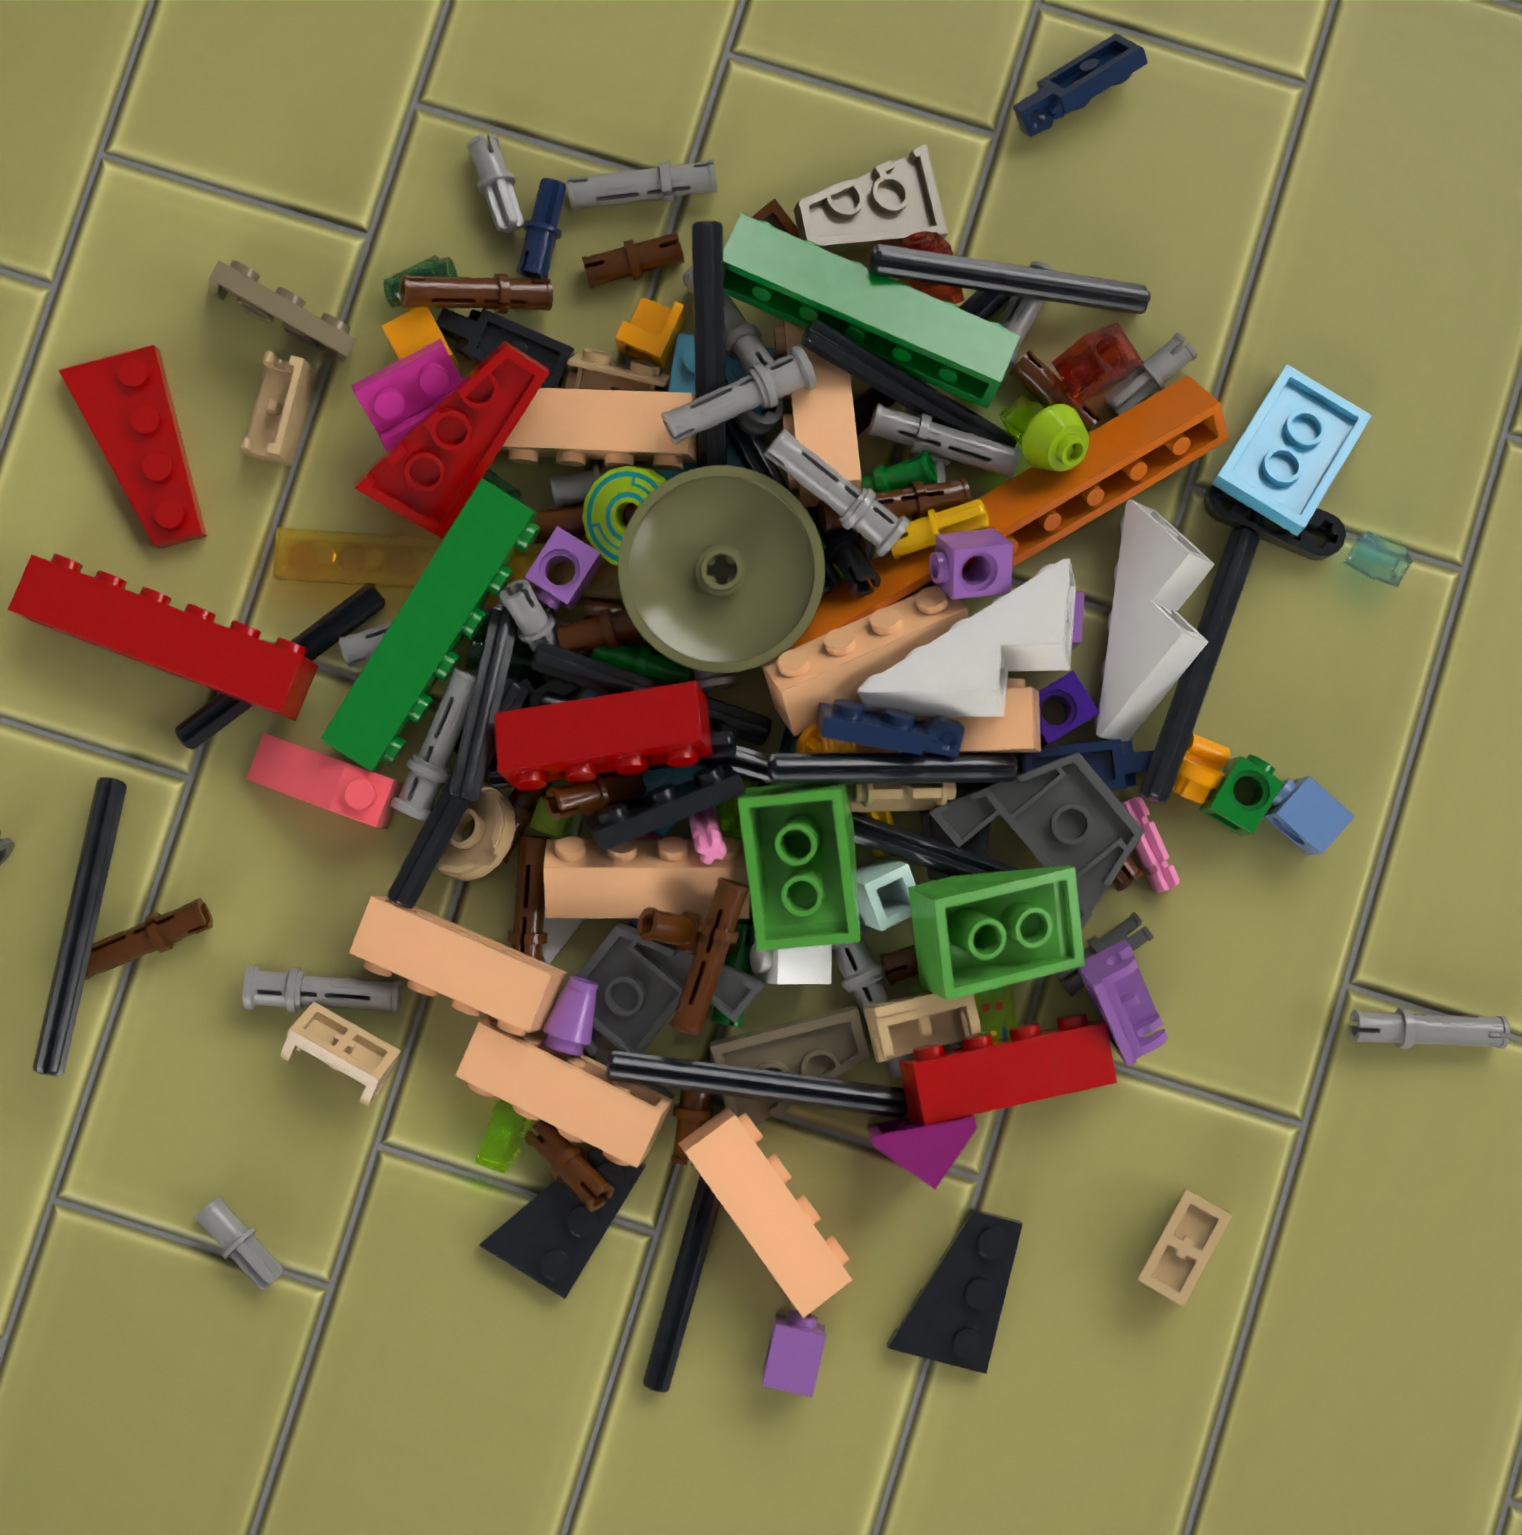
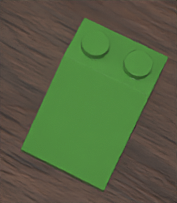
M780 784L746 788L747 793L740 795L738 798L757 951L860 942L855 840L849 785Z
M1071 865L953 876L908 887L919 982L921 986L945 1001L1085 966L1075 867Z

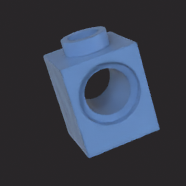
M1310 776L1297 778L1294 781L1287 778L1283 781L1284 784L1272 802L1273 805L1264 817L1307 855L1322 854L1355 816Z

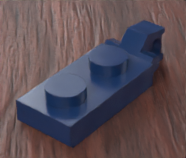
M1115 33L1036 82L1038 86L1036 92L1013 105L1020 130L1032 137L1050 129L1054 119L1063 118L1064 114L1085 107L1091 98L1111 86L1127 81L1133 72L1148 64L1144 48Z
M836 699L833 705L819 702L816 722L822 737L922 755L924 751L958 757L965 728L961 722L937 715L929 721L915 720V715L892 708L885 709L884 714L864 711L865 707L862 704L845 699Z
M1121 739L1041 747V752L1019 753L1021 773L1079 752L1111 791L1127 789L1130 786H1137L1136 774L1146 773L1154 750L1133 752L1132 741L1121 742Z

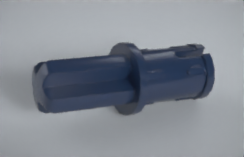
M542 178L540 181L531 221H525L523 224L526 235L522 255L517 266V273L531 279H548L556 239H560L562 236V231L557 228L566 185L561 181L552 178Z

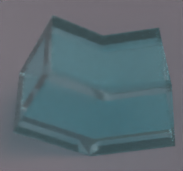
M1366 531L1357 538L1344 563L1372 579L1398 587L1413 560L1405 547L1387 542L1375 534Z

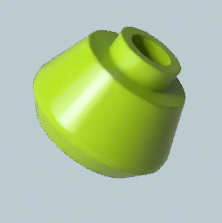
M1054 404L1037 412L1028 422L1023 434V455L1026 461L1035 468L1067 471L1079 464L1085 457L1089 446V435L1080 415L1074 408L1066 404Z

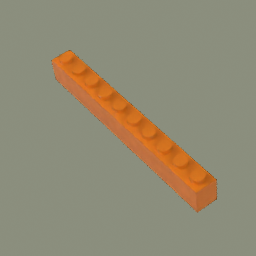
M1189 375L1183 377L1088 433L1089 446L1086 455L1072 469L1053 471L1038 469L1032 466L979 497L978 500H982L989 517V526L985 529L994 528L1013 543V568L1228 441L1229 437L1220 402ZM936 545L901 556L899 559H895L891 550H889L884 556H879L872 560L871 564L879 574L881 583L877 588L873 586L870 579H867L874 589V592L863 597L853 596L843 577L842 584L836 590L821 596L819 606L809 626L801 637L787 650L799 647L834 629L841 628L868 616L878 609L888 607L919 593L925 588L936 585L931 578L929 569L930 555L935 552ZM975 556L969 558L964 563L962 572L968 570L973 565Z

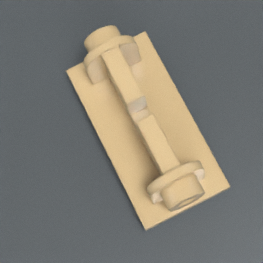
M585 348L583 349V355L577 353L567 361V365L578 367V371H569L565 389L612 390V387H615L622 391L658 392V386L664 387L670 381L671 375L660 373L661 366L652 362L632 360L631 366L612 362L613 355L611 353Z
M956 783L848 784L852 812L931 810L938 805H945L947 800H954L956 797Z

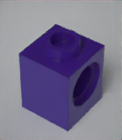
M1074 670L1039 690L1041 747L1048 745L1100 713ZM1053 699L1063 706L1065 717L1060 725L1049 724L1043 719L1041 705L1044 700Z

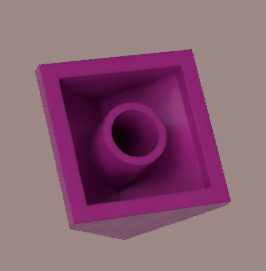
M973 1115L925 1126L910 1122L909 1117L866 1124L868 1135L876 1149L933 1189H936L977 1129L976 1118Z

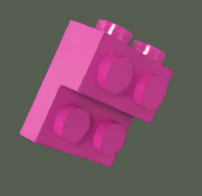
M439 339L351 386L378 433L385 450L388 451L462 381V378L443 342Z

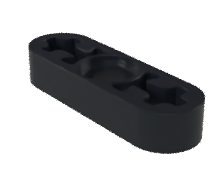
M1212 484L1205 492L1204 507L1214 520L1233 528H1250L1253 532L1259 534L1260 539L1310 560H1324L1338 552L1344 545L1346 530L1342 521L1337 516L1319 508H1316L1305 529L1314 531L1321 525L1326 528L1325 536L1331 539V543L1327 542L1318 548L1314 545L1316 537L1302 531L1298 536L1295 535V539L1290 537L1291 532L1285 528L1279 531L1270 530L1264 525L1261 514L1253 509L1250 512L1249 520L1244 518L1249 508L1234 504L1229 510L1222 507L1223 499L1217 496V492L1223 493L1224 491Z

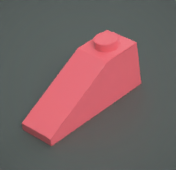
M266 733L262 735L246 780L326 810L387 830L395 811L390 806L392 797L399 796L404 784L398 780L371 772Z

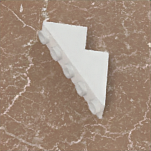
M1132 499L1127 501L1125 512L1120 522L1122 536L1119 559L1114 569L1115 590L1112 611L1108 616L1107 622L1109 631L1106 659L1101 668L1103 682L1098 709L1100 713L1095 716L1096 734L1108 740L1121 739V742L1131 739L1207 645L1208 641L1177 611L1215 565L1156 510Z
M1062 559L1056 564H1049L1043 567L1034 578L1010 593L1000 594L991 605L970 618L959 620L952 625L948 632L926 646H919L907 654L905 659L883 673L870 676L858 688V694L865 710L884 714L885 709L892 708L907 711L915 715V717H935L937 715L944 717H1004L1008 671L1070 670L1076 584L1070 559Z

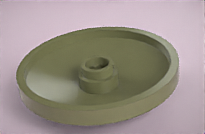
M726 465L705 466L688 470L672 477L654 489L643 500L631 517L623 535L618 559V580L623 604L629 618L641 636L656 651L671 661L686 668L708 673H734L753 669L773 660L789 649L801 637L812 621L820 603L825 579V561L820 536L809 513L801 502L780 483L768 476L750 469Z

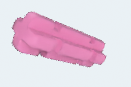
M1134 797L1123 802V806L1144 830L1134 850L1142 868H1147L1149 871L1146 877L1152 890L1155 893H1162L1174 888L1179 884L1180 879L1174 866L1168 865L1166 861L1170 857L1154 821H1148L1147 815L1150 813L1144 799Z
M713 806L689 816L692 836L695 839V849L700 855L701 862L711 864L714 859L722 860L727 850L725 842H723V834L719 819L717 818L716 807Z

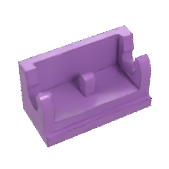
M1126 939L1085 959V966L1077 968L1100 1022H1106L1111 1046L1127 1066L1136 1063L1137 1058L1159 1048L1168 1040L1164 1029L1158 1030L1148 1037H1143L1145 1034L1151 1033L1162 1026L1163 1022L1156 1011L1133 956V950Z

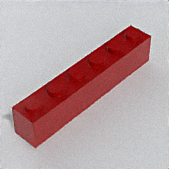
M54 553L51 561L31 554L8 607L9 611L31 622L290 720H297L319 667L304 657L307 650L305 647L280 637L277 638L275 645L259 639L261 631L238 621L232 620L229 628L214 623L216 618L214 613L187 603L184 611L171 607L169 604L172 598L147 587H142L140 594L124 589L127 581L101 570L97 571L95 578L80 573L83 565Z

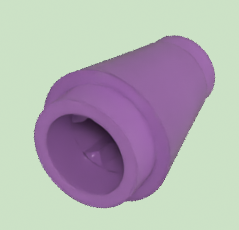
M576 976L568 977L567 984L564 986L542 1028V1031L546 1033L543 1042L545 1046L567 1054H583L585 1045H590L592 1039L597 983Z

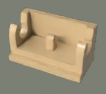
M266 351L262 361L265 368L247 437L242 438L240 449L243 450L242 453L245 456L292 467L316 372L304 358L291 355L290 360L286 361L277 358L274 353Z
M925 991L863 1007L876 1062H883L912 1054L913 1049L931 1044L947 1045L961 1041L964 1037L981 1034V1025L973 994L945 1001L931 991Z
M313 1001L289 1029L280 1057L290 1062L295 1050L299 1052L301 1050L306 1051L329 1064L328 1067L335 1071L339 1070L364 1084L366 1087L360 1098V1103L369 1107L374 1096H379L385 1088L401 1051Z
M1185 1189L1137 1280L1184 1307L1233 1215L1205 1200L1198 1194Z

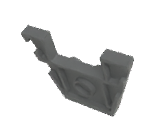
M1079 752L1018 774L1012 782L995 783L946 802L945 805H938L929 811L931 816L958 848L994 818L1001 815L1044 868L1067 865L1075 867L1081 929L1088 922L1107 887H1110L1144 833L1143 828Z
M622 922L617 924L576 975V977L598 984L591 1044L585 1045L589 1055L594 1054L599 1063L607 1066L611 1051L617 1050L641 1054L676 1011L695 952L678 951L673 944L642 940V936L638 934V929ZM723 964L711 1004L735 1022L766 983L757 977ZM645 1085L670 1099L674 1098V1095L664 1087Z

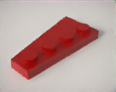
M504 341L355 482L354 488L443 539L549 375V369Z
M155 345L59 370L152 544L162 549L207 537L160 350Z

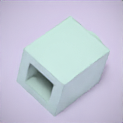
M881 857L856 869L861 924L883 931L912 916L908 887L916 884L908 863Z

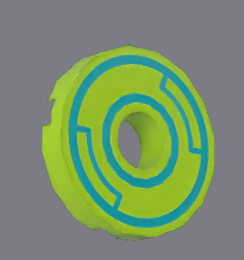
M624 466L609 470L593 483L585 497L582 519L586 537L592 547L613 565H618L620 546L627 528L623 521L625 507L629 503H634L639 507L654 489L667 481L652 469Z

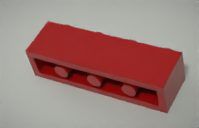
M697 681L494 713L498 772L513 787L516 786L520 790L541 789L547 785V781L566 779L574 783L588 782L596 779L599 773L612 771L622 775H635L645 772L647 766L664 763L672 767H687L696 764L698 758L712 756L707 698Z
M1085 1013L1056 1018L1057 1027L1040 1030L1039 1023L1009 1028L1010 1037L992 1041L991 1033L964 1037L961 1039L962 1047L944 1051L943 1044H931L914 1048L913 1058L898 1061L910 1122L925 1126L1117 1083L1106 1022L1087 1021Z

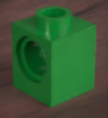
M1251 754L1247 758L1238 756L1229 759L1222 770L1225 774L1222 782L1217 789L1211 790L1207 800L1200 806L1199 810L1240 836L1250 835L1255 832L1284 782L1272 775L1275 768L1261 758ZM1239 778L1248 781L1254 791L1253 799L1247 806L1240 804L1234 797L1233 788Z

